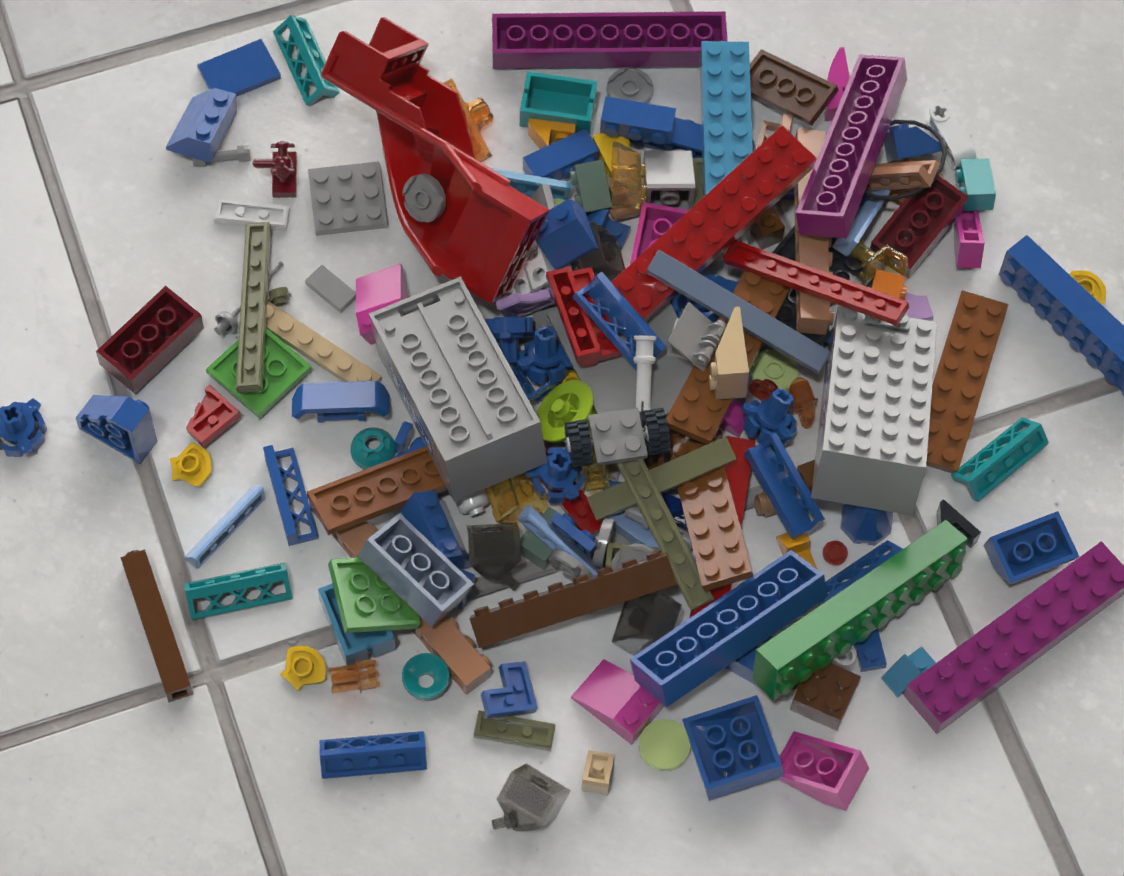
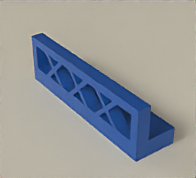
M603 272L596 275L587 286L573 295L575 301L636 371L637 364H634L633 357H635L634 351H636L634 336H656L653 348V356L655 358L667 348ZM588 293L594 300V304L589 303L583 295ZM601 314L607 315V317L610 319V323L606 322L601 317ZM617 332L622 333L626 337L627 342L621 340Z
M777 433L770 435L761 445L749 448L744 453L792 540L813 532L825 520L815 500L811 498V493ZM771 445H773L776 450V456L770 448ZM784 467L788 471V477L784 473ZM796 488L800 492V499L796 494ZM808 510H810L812 516L814 517L813 521L810 519L808 515Z
M273 445L263 447L288 546L318 539L294 448L275 452ZM291 457L292 463L288 470L278 466L277 459ZM288 477L298 483L293 493L284 488V483ZM294 499L304 504V508L299 515L290 510V505ZM300 521L310 526L311 533L297 536L296 527Z
M887 540L825 581L827 592L830 593L818 605L821 606L900 552L903 548ZM888 550L891 551V552H889V553L886 554V555H882V554H884L885 552H887Z
M424 731L319 740L322 779L427 770Z

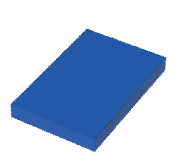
M262 39L197 64V68L209 90L212 88L235 93L236 97L281 79V74Z

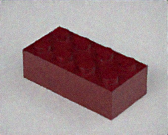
M938 176L930 187L925 188L914 196L906 197L871 241L870 249L888 258L887 264L909 279L966 207L969 196Z
M165 285L96 350L99 365L135 394L204 329L202 315Z

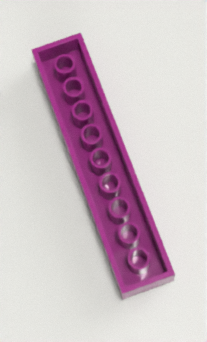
M726 11L492 14L493 69L700 66L702 41H727Z
M859 54L796 210L799 234L847 239L907 82L905 57Z
M1102 541L908 683L903 696L933 731L938 734L1123 596L1124 565Z

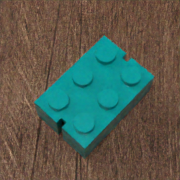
M527 71L520 107L519 126L528 127V120L532 118L575 124V133L586 128L590 134L597 97V81Z

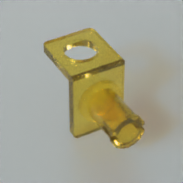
M861 243L853 249L852 256L865 263L864 278L867 280L876 274L877 269L881 270L885 266L903 276L907 274L908 257L887 244L876 253ZM893 256L900 260L901 267L895 264Z

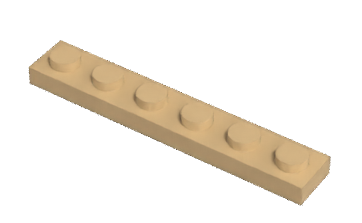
M267 300L266 328L285 344L342 382L382 381L380 374Z

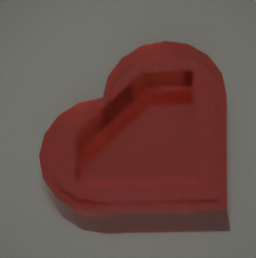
M754 379L749 385L750 393L760 401L763 399L769 400L772 392L778 389V386L770 379H764L763 381Z

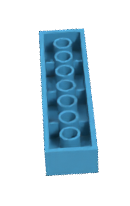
M701 42L700 92L703 197L753 152L749 42Z

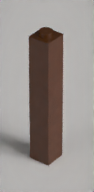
M145 549L130 551L120 558L168 703L194 695Z

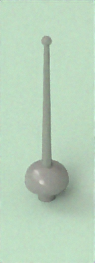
M280 261L278 265L275 267V269L269 274L268 280L279 269L280 266H283L282 261ZM241 304L232 313L222 311L215 316L218 325L214 330L218 335H222L225 331L234 333L237 330L238 322L235 317L241 310Z

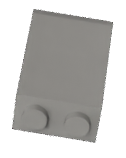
M652 149L644 151V202L690 210L693 207L695 177L692 151H685L683 149H676L674 151Z

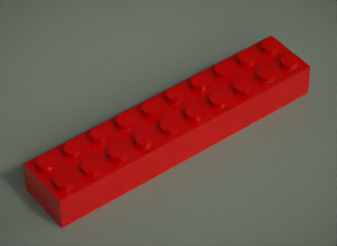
M782 125L611 283L647 323L679 293L646 273L658 250L700 274L813 169L817 158Z

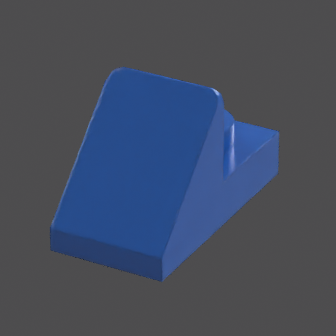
M608 209L586 213L595 241L622 251L631 231V226L609 219Z

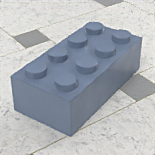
M400 513L367 539L357 555L431 627L457 606L474 585L468 577Z

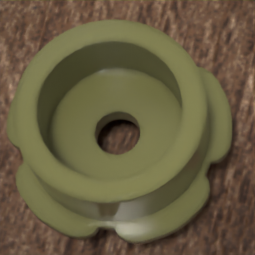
M287 287L275 288L268 292L270 297L268 301L276 306H283L288 303V299L292 294L288 292Z

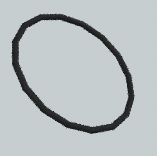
M892 120L890 126L905 123L916 125L929 130L938 139L942 157L933 180L934 182L943 171L947 156L943 138L931 126L915 120ZM919 187L914 191L896 196L875 195L868 191H865L864 195L875 200H899L914 196L925 188Z

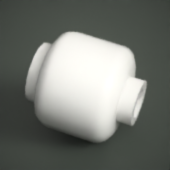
M485 489L461 498L455 501L461 514L469 513L470 517H474L484 512L483 507L489 503V498Z

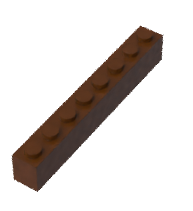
M661 550L654 551L646 555L647 559L638 562L636 558L622 562V567L613 570L611 566L597 570L598 575L587 577V574L572 578L573 583L563 585L562 582L549 585L547 587L548 591L539 594L537 590H533L523 594V599L514 601L513 598H508L498 602V607L489 609L488 606L475 609L474 614L470 616L469 620L478 647L482 648L675 586L677 581L668 553L662 554Z

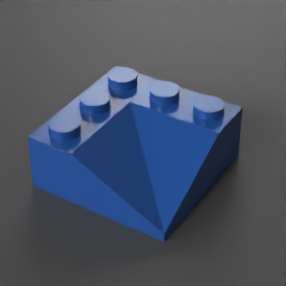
M757 695L682 719L709 801L784 776L782 763Z

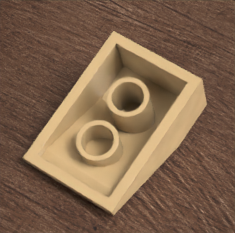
M740 307L734 308L716 350L715 362L710 363L709 387L710 390L715 391L716 399L746 397L749 368Z

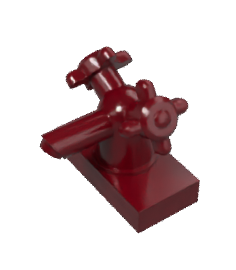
M285 141L271 144V148H278V152H273V159H253L252 165L255 168H272L270 173L272 174L273 198L297 197V151H288V148H295V145Z

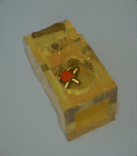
M593 457L592 465L582 466L587 492L610 487L609 464L597 466L596 459Z

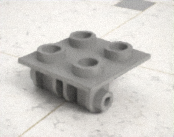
M688 302L667 342L699 370L704 372L726 329V323L722 320H717V322L713 323Z

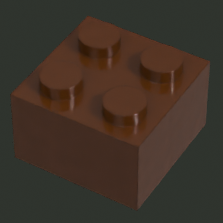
M830 663L823 669L819 668L812 673L807 681L800 683L792 700L790 710L838 731L856 692L861 676L833 663Z

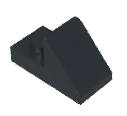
M943 499L937 509V526L947 520L968 539L966 545L972 548L978 542L981 531Z

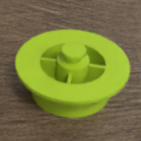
M570 380L555 387L544 398L536 415L541 422L543 439L545 441H562L566 443L565 422L586 420L588 430L590 431L588 415L596 414L593 408L592 390L583 381Z

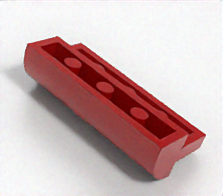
M570 267L547 271L546 280L577 364L583 367L596 366L600 360L621 356V352L573 298L576 292L587 286L594 279L595 275L592 267L571 271ZM588 293L583 295L589 303L594 304V300ZM601 314V317L606 322L610 323V319L607 317V315Z

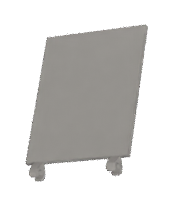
M670 302L647 322L649 327L667 346L656 358V362L652 364L651 409L664 408L666 416L670 412L694 366L688 360L667 354V340L678 318ZM558 310L548 313L547 318L553 329L557 331V337L579 380L585 382L592 390L593 408L596 414L636 408L637 371L627 359L621 355L600 360L596 366L592 367L578 365ZM617 332L618 337L627 342L626 337L622 333Z

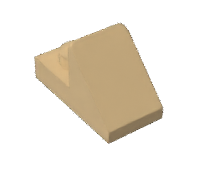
M588 750L582 779V791L608 795L614 754Z

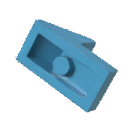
M921 646L909 656L906 654L902 655L881 679L898 698L904 694L908 683L936 664V662Z

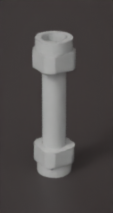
M239 145L235 150L217 151L212 162L238 159L239 162L251 160L249 146ZM192 158L193 166H206V161Z

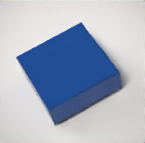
M406 421L402 423L394 441L396 453L407 451L414 436L412 423Z

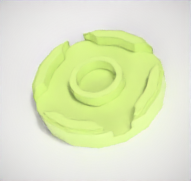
M764 349L757 354L750 368V378L753 385L765 394L771 395L776 389H784L788 392L798 380V364L777 350Z
M661 719L653 721L644 728L640 735V756L648 766L655 770H676L685 763L690 754L691 745L686 730L682 725L673 720Z

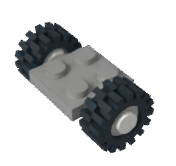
M638 408L588 415L590 431L588 430L586 420L565 422V441L567 453L570 454L572 461L571 467L592 465V447L597 466L646 459L648 455L670 453L669 427L664 408L642 411V420L640 419Z

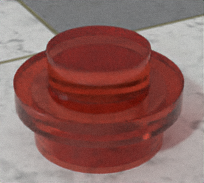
M834 540L825 544L822 556L828 564L840 565L846 561L848 550L842 542Z

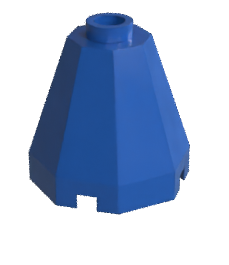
M849 504L843 505L840 529L854 544H861L863 542L875 546L891 534L893 512Z

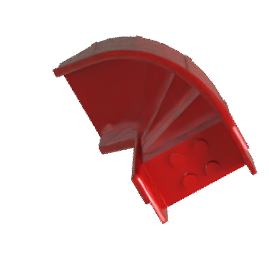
M386 17L380 18L369 45L347 31L339 32L323 67L321 77L376 110L391 194L405 234L434 275H444L451 280L461 277L470 292L490 304L508 295L550 210L511 187V180L476 160L466 115L463 111L458 92L428 75L430 70L420 65L429 45L428 42ZM420 174L431 175L443 187L446 207L443 214L437 220L419 222L411 217L406 210L403 188L405 183L413 176Z

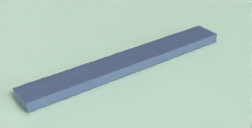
M660 250L657 251L646 270L647 274L728 322L734 308L740 307L743 331L816 374L821 370L830 353L826 348Z

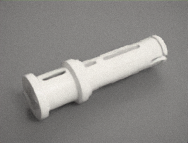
M634 336V340H636V356L633 357L634 364H637L636 408L639 409V412L643 410V401L644 410H651L652 364L656 362V358L653 356L656 336Z

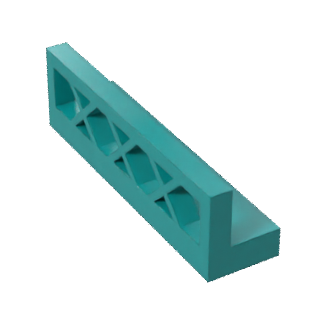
M290 15L273 31V34L305 104L311 106L322 95L335 98L340 91L338 87L321 77L326 61L307 19ZM289 28L288 41H285L282 33ZM294 46H297L298 48V54L296 59H293L292 57V51ZM302 64H305L307 68L305 78H302L300 75ZM310 82H313L316 87V91L312 95L308 92Z
M1021 417L964 463L958 472H953L951 474L953 480L966 485L973 500H981L1049 444L1042 425ZM1023 427H1026V429H1025L1024 431L1018 432V431L1021 430ZM972 472L968 476H964L966 473Z
M285 562L184 583L191 620L293 599ZM284 581L286 593L275 595L268 590L272 583ZM255 587L261 593L256 599L249 600L243 596L247 588ZM229 592L236 596L231 604L223 605L217 601L222 593ZM205 598L211 603L205 610L195 611L193 599Z

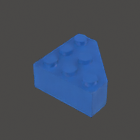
M93 395L76 416L77 425L80 430L139 464L143 462L158 442L150 408L139 399L135 401L128 396Z

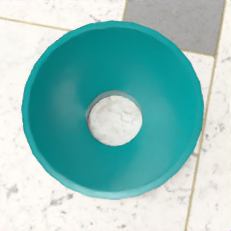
M378 427L361 430L355 435L351 443V457L354 463L363 470L391 460L396 455L394 439L387 431ZM370 438H376L380 441V445L376 449L367 448L365 443Z
M430 653L417 654L411 657L404 665L402 682L411 696L421 700L434 699L445 691L449 682V670L439 656ZM429 675L433 678L434 682L432 686L424 688L419 685V678Z

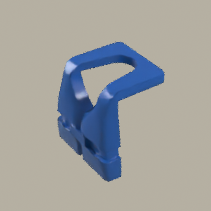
M510 365L528 400L541 401L559 385L558 383L548 382L535 391L526 375L520 371L519 366Z

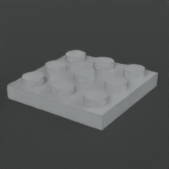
M379 161L308 169L316 236L387 228Z

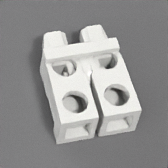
M536 240L511 289V294L517 292L522 294L533 293L547 288L550 289L546 280V272L555 269Z

